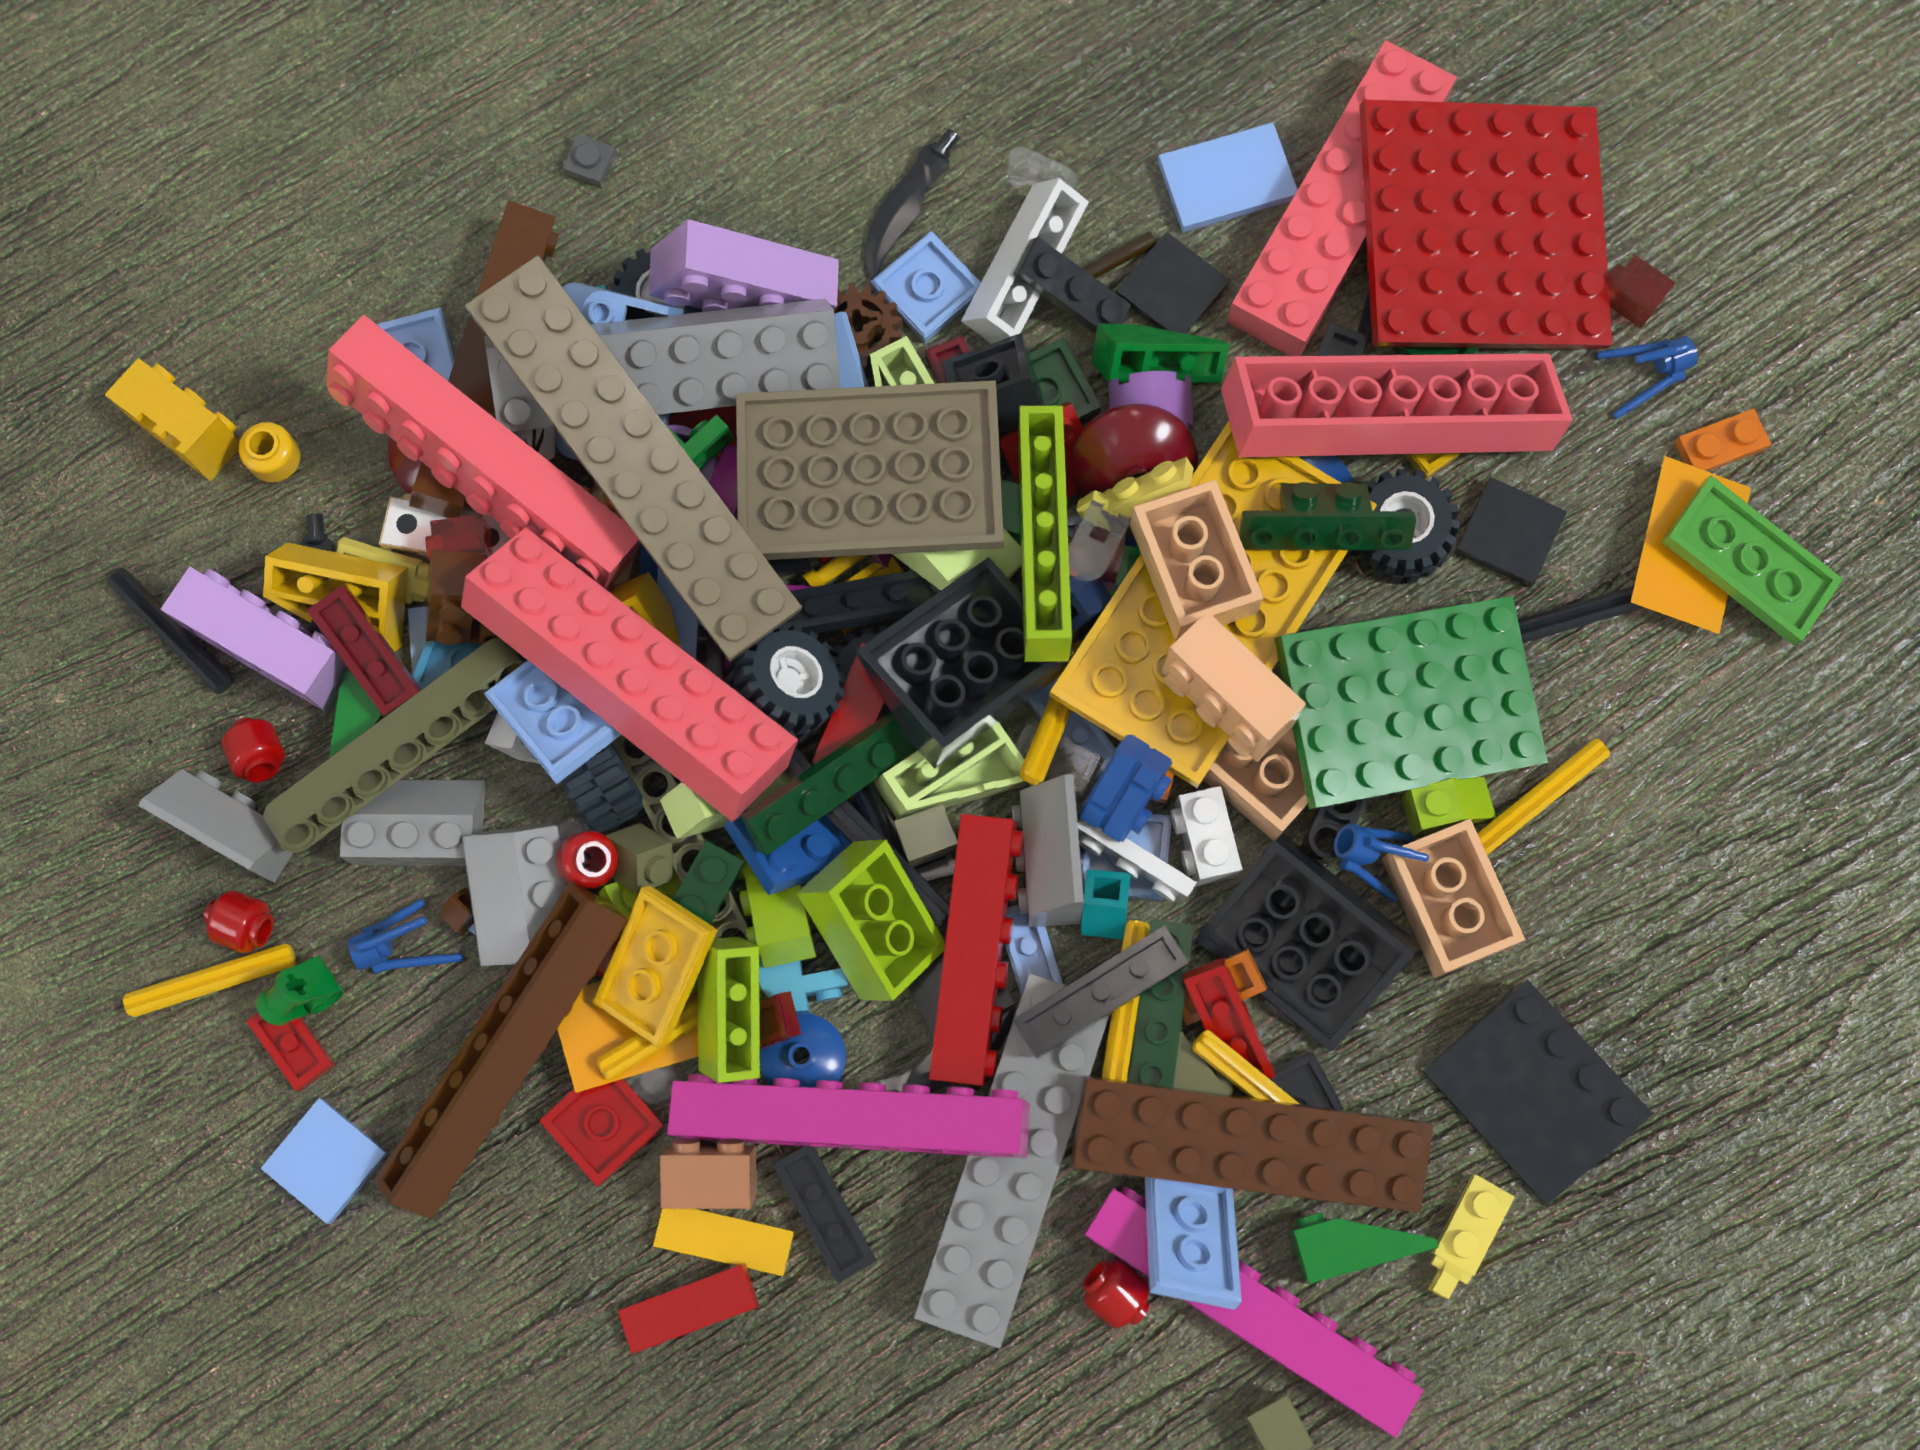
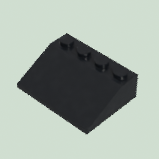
M989 557L856 651L857 657L904 734L934 769L1059 677L1069 662H1025L1023 594ZM1070 649L1069 660L1074 652L1072 649Z
M1283 833L1276 839L1195 938L1199 944L1218 959L1227 958L1248 948L1267 986L1266 991L1260 994L1331 1052L1412 958L1419 944Z
M1529 980L1515 985L1422 1071L1544 1205L1549 1204L1620 1146L1653 1114Z

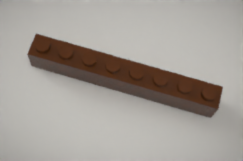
M510 200L507 201L476 297L537 255L542 261L544 255L552 258L559 234L552 232L556 216ZM470 315L448 382L496 419L484 339L486 335ZM421 462L411 492L409 506L459 522L463 508L472 509L466 501V496L454 487L447 488L439 483L432 475V469Z
M569 882L374 1179V1183L389 1204L433 1219L440 1206L448 1199L457 1180L465 1168L473 1161L478 1148L490 1130L498 1123L501 1113L515 1092L521 1088L524 1078L537 1058L546 1050L549 1040L556 1029L570 1013L574 1002L587 982L595 975L598 965L612 944L620 937L628 919L609 901Z

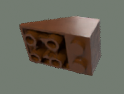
M431 551L426 598V641H435L445 645L457 643L484 644L493 638H498L497 635L461 608L465 576L487 559L486 557L471 552Z

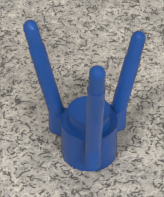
M1683 336L1671 341L1664 339L1650 344L1597 352V359L1637 355L1634 358L1636 363L1653 361L1659 373H1667L1665 378L1614 411L1612 417L1614 419L1622 417L1672 383L1684 380L1686 378L1685 370L1695 367L1698 360L1693 341L1689 337Z
M1353 823L1342 827L1334 842L1336 856L1343 859L1341 868L1357 875L1391 902L1397 901V895L1362 868L1361 865L1375 862L1381 851L1422 862L1429 860V855L1426 853L1378 840L1410 842L1413 840V835L1410 833L1361 827Z
M422 899L402 908L377 924L363 928L361 934L348 938V948L355 966L359 970L372 967L375 974L389 969L460 962L463 960V955L455 953L387 959V956L393 954L391 940L425 925L427 919L419 917L388 931L385 930L421 909L425 905Z

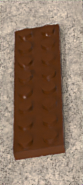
M1084 1075L1071 1165L1077 1169L1420 1213L1434 1125L1428 1121Z

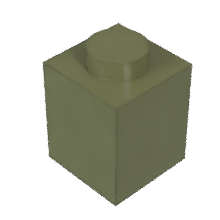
M943 803L894 821V828L906 860L913 867L951 854L957 850L960 824L955 812L946 813Z
M641 823L606 835L615 845L618 854L617 868L612 879L636 894H639L641 887L651 886L654 888L673 880L672 841Z
M1282 1392L1242 1413L1261 1450H1307L1314 1446L1288 1395Z

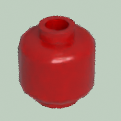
M240 719L233 723L231 728L222 737L221 748L232 774L239 779L248 780L253 783L264 782L274 777L284 762L286 756L275 727L266 720Z
M580 831L567 836L560 843L556 852L555 864L559 875L567 884L572 882L582 888H596L604 885L613 877L617 868L618 854L615 845L607 836L596 831Z
M234 890L227 891L218 899L212 900L206 907L203 917L204 923L207 924V935L213 943L240 953H248L256 947H262L271 936L274 926V918L270 915V909L265 901Z
M1112 1260L1108 1263L1101 1261L1090 1270L1084 1279L1082 1288L1085 1291L1084 1302L1086 1307L1108 1326L1121 1328L1129 1323L1136 1325L1147 1314L1150 1304L1147 1302L1150 1291L1149 1285L1142 1276L1124 1261Z

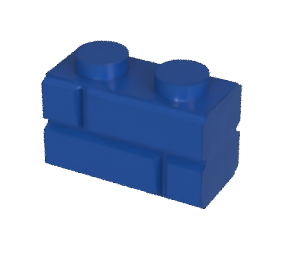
M1132 734L1127 735L1115 750L1080 810V818L1095 828L1100 827L1103 833L1117 842H1123L1131 831L1139 835L1152 814L1151 811L1146 809L1147 804L1151 798L1159 802L1172 781L1170 777L1166 776L1173 763L1171 758L1155 748H1149L1147 743Z

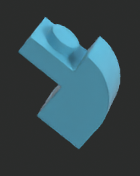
M759 953V984L763 992L769 998L778 993L791 991L796 1014H811L808 997L816 996L817 1002H827L842 998V991L850 989L849 980L841 968L804 975L800 960L764 969Z

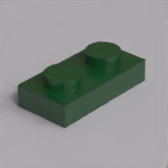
M706 840L672 900L711 925L746 861Z

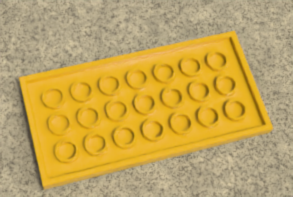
M1228 421L1192 475L1190 488L1216 480L1239 536L1241 514L1243 511H1281L1279 499L1281 483L1341 484V482L1297 456L1239 457L1230 422ZM1370 500L1372 511H1374L1377 504ZM1245 550L1264 599L1257 614L1223 626L1272 671L1279 661L1274 638L1298 631L1349 550ZM1140 554L1054 684L1049 696L1120 741H1123L1127 735L1132 734L1147 743L1149 748H1155L1171 758L1173 763L1169 768L1170 772L1198 788L1230 736L1218 725L1215 727L1208 725L1196 712L1197 705L1186 695L1183 697L1178 696L1164 681L1165 675L1162 673V669L1169 648L1176 641Z

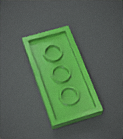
M1712 475L1702 481L1661 541L1793 646L1804 640L1843 580L1842 577Z

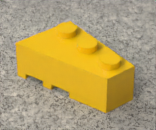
M287 542L265 556L263 597L311 623L314 620L306 610L341 585H346L390 647L396 652L402 647L408 567Z

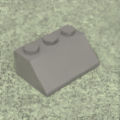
M183 769L179 770L143 797L138 806L274 883L293 855V853L283 850L265 823L263 815L254 811L258 805L256 801L235 790L231 797L218 790L222 782L200 769L196 776Z
M1065 774L1037 784V786L1020 790L1019 805H1012V819L1017 823V830L1023 831L1021 856L1015 857L1016 872H1024L1025 888L1017 889L1019 914H1027L1028 927L1080 924L1084 899L1074 775Z
M397 781L342 822L340 858L352 865L466 866L462 836L483 833L485 781Z
M549 822L462 836L480 966L516 964L566 888L565 881L559 875L555 864L556 852L560 846L558 826Z

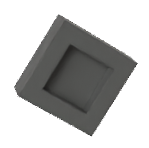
M577 134L562 168L565 176L602 188L617 156L615 146Z

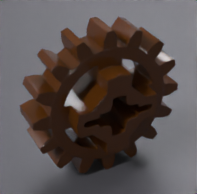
M849 284L848 294L843 295L838 290L837 307L834 308V314L842 311L847 313L864 373L867 374V364L871 363L870 354L902 338V334L898 332V330L903 328L902 317L895 316L898 313L895 302L886 304V292L881 291L876 296H873L871 285L867 284L863 292H857L855 285ZM861 325L863 331L855 332L853 326ZM880 340V342L877 345L871 348L875 341Z

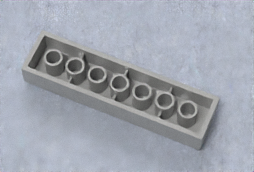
M826 299L590 324L658 415L736 406L737 393L840 388L834 309ZM484 336L496 420L511 432L554 427L487 336Z
M1029 973L1015 1018L1066 986ZM1109 1015L1039 1059L1035 1058L1013 1022L991 1090L1006 1089L1018 1091V1098H1023L1030 1103L1027 1159L968 1155L914 1319L996 1348H1001L1080 1106L1084 1075H1090Z

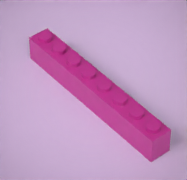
M689 1074L688 1082L673 1081L667 1135L678 1139L692 1138L701 1141L740 1139L744 1140V1143L1027 1159L1030 1103L1023 1098H1018V1091L992 1089L991 1097L974 1096V1089L964 1087H947V1095L929 1094L930 1087L921 1085H903V1092H886V1085L859 1083V1090L842 1089L843 1083L825 1080L816 1081V1088L799 1087V1080L784 1078L773 1079V1086L757 1085V1079L731 1081L730 1084L714 1083V1080L702 1074Z
M1124 1186L1121 1193L1113 1188L1106 1196L1083 1235L1149 1278L1146 1209L1143 1208L1146 1204V1199ZM1240 1260L1238 1262L1242 1302L1235 1310L1182 1299L1395 1438H1397L1424 1391L1413 1383L1417 1376L1416 1374L1395 1361H1392L1389 1367L1374 1358L1378 1350L1354 1335L1349 1342L1335 1333L1339 1326L1336 1322L1317 1310L1314 1311L1312 1316H1309L1296 1307L1300 1301L1299 1298L1278 1285L1272 1292L1258 1282L1261 1274Z

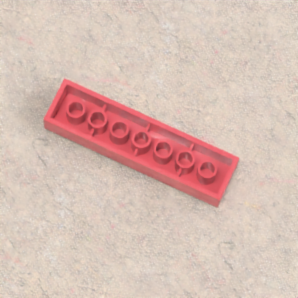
M1386 40L1384 41L1232 302L1226 323L1289 356L1302 355L1367 241L1359 105L1365 99L1446 102L1457 76Z
M364 314L328 350L326 387H328L330 395L341 405L346 407L350 405L361 413L363 420L372 430L379 434L385 432L395 440L400 451L413 461L419 459L432 469V475L443 486L447 488L454 487L466 496L467 503L481 515H490L500 523L501 530L510 539L525 527L606 590L613 585L630 565L640 541L624 520Z
M1550 354L1235 357L1221 387L1239 457L1553 451L1573 421Z
M525 527L465 576L461 608L730 821L733 822L788 768L798 741L797 738Z

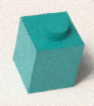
M1087 869L1083 896L1081 935L1114 939L1124 938L1131 873Z

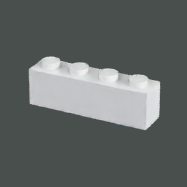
M1060 178L1034 183L961 322L991 344L1021 333L1041 295L1013 275L1030 239L1039 237L1062 254L1089 201Z

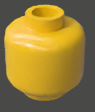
M261 422L251 426L244 432L239 441V455L242 463L258 479L265 482H280L288 479L295 473L300 464L301 453L297 442L283 426L273 422Z

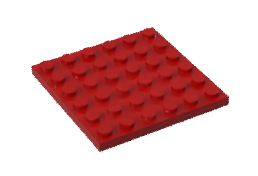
M1365 99L1359 105L1373 346L1607 349L1612 346L1597 107Z

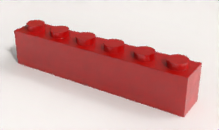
M961 814L929 1076L931 1080L984 1086L987 1085V1078L995 1077L998 1051L991 1050L993 1032L1000 1033L1003 1017V1007L996 1006L998 988L1005 989L1008 974V962H1001L1003 944L1010 945L1013 932V918H1006L1008 900H1016L1018 889V875L1011 874L1013 857L1021 856L1023 846V831L1017 830V823L1013 819Z

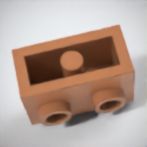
M692 1138L674 1140L673 1145H668L660 1155L661 1209H750L757 1198L756 1145H744V1140L740 1139L718 1140L717 1145H700L698 1139Z

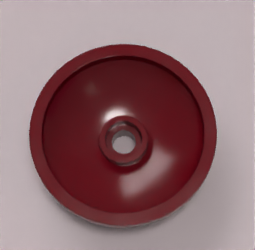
M1127 404L1103 412L1086 425L1075 442L1071 457V469L1075 486L1083 498L1093 491L1104 493L1107 489L1113 488L1118 482L1131 477L1135 473L1147 474L1165 461L1175 462L1187 457L1194 468V474L1198 467V455L1191 432L1177 416L1153 405Z

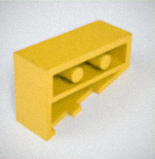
M137 358L105 393V396L119 410L211 482L239 450L240 440L233 434L237 427L220 412L217 411L214 414L204 407L207 403L190 388L186 387L184 390H181L173 384L176 379L161 365L155 363L153 367H150Z

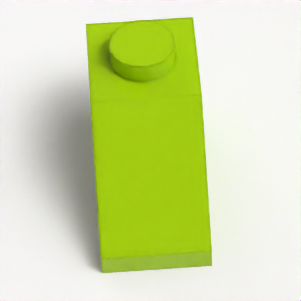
M1485 777L1442 780L1430 783L1426 787L1410 789L1401 797L1413 838L1436 833L1468 819H1471L1472 823L1475 824L1496 818Z

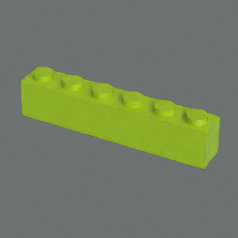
M1020 406L1018 455L1025 662L1069 661L1072 628L1063 406Z

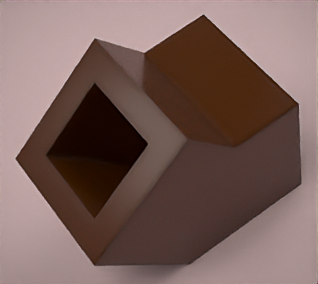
M467 888L451 895L438 914L462 936L474 923L470 892Z

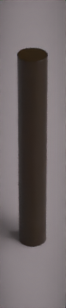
M1148 231L1084 266L1082 269L1097 279L1153 248L1156 245V241Z

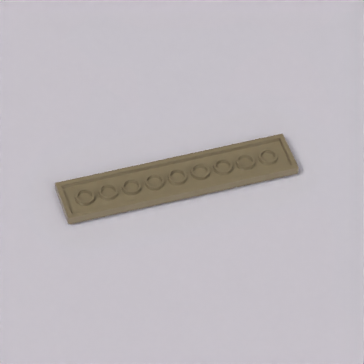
M538 255L465 304L467 311L729 662L802 610V606Z

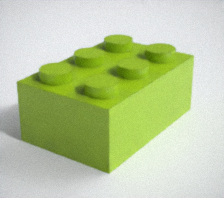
M886 839L852 842L797 892L798 897L860 1000L893 1001L945 951V941Z

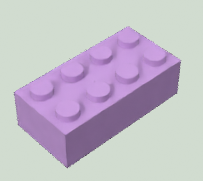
M687 219L651 248L648 296L664 299V303L671 306L688 305L701 308L702 312L826 299L834 309L837 307L839 259Z
M189 566L160 610L188 632L322 711L329 713L338 699L339 688L343 683L342 676L347 666L327 638L316 631L312 634L301 627L299 621L281 610L276 613L267 607L263 600L249 591L243 589L240 592L231 586L227 579L208 568L202 574Z

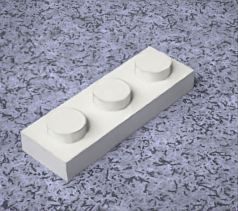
M1080 819L1078 822L1079 844L1083 848L1097 856H1100L1102 851L1117 860L1115 867L1123 873H1131V878L1137 879L1141 875L1154 883L1151 889L1162 898L1173 903L1176 898L1185 902L1196 885V881L1126 838L1123 842H1117L1103 833L1100 827L1095 828L1083 819Z

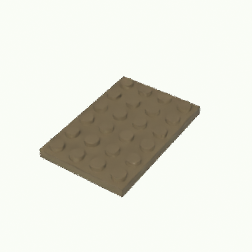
M996 380L736 394L738 522L766 560L1004 548Z

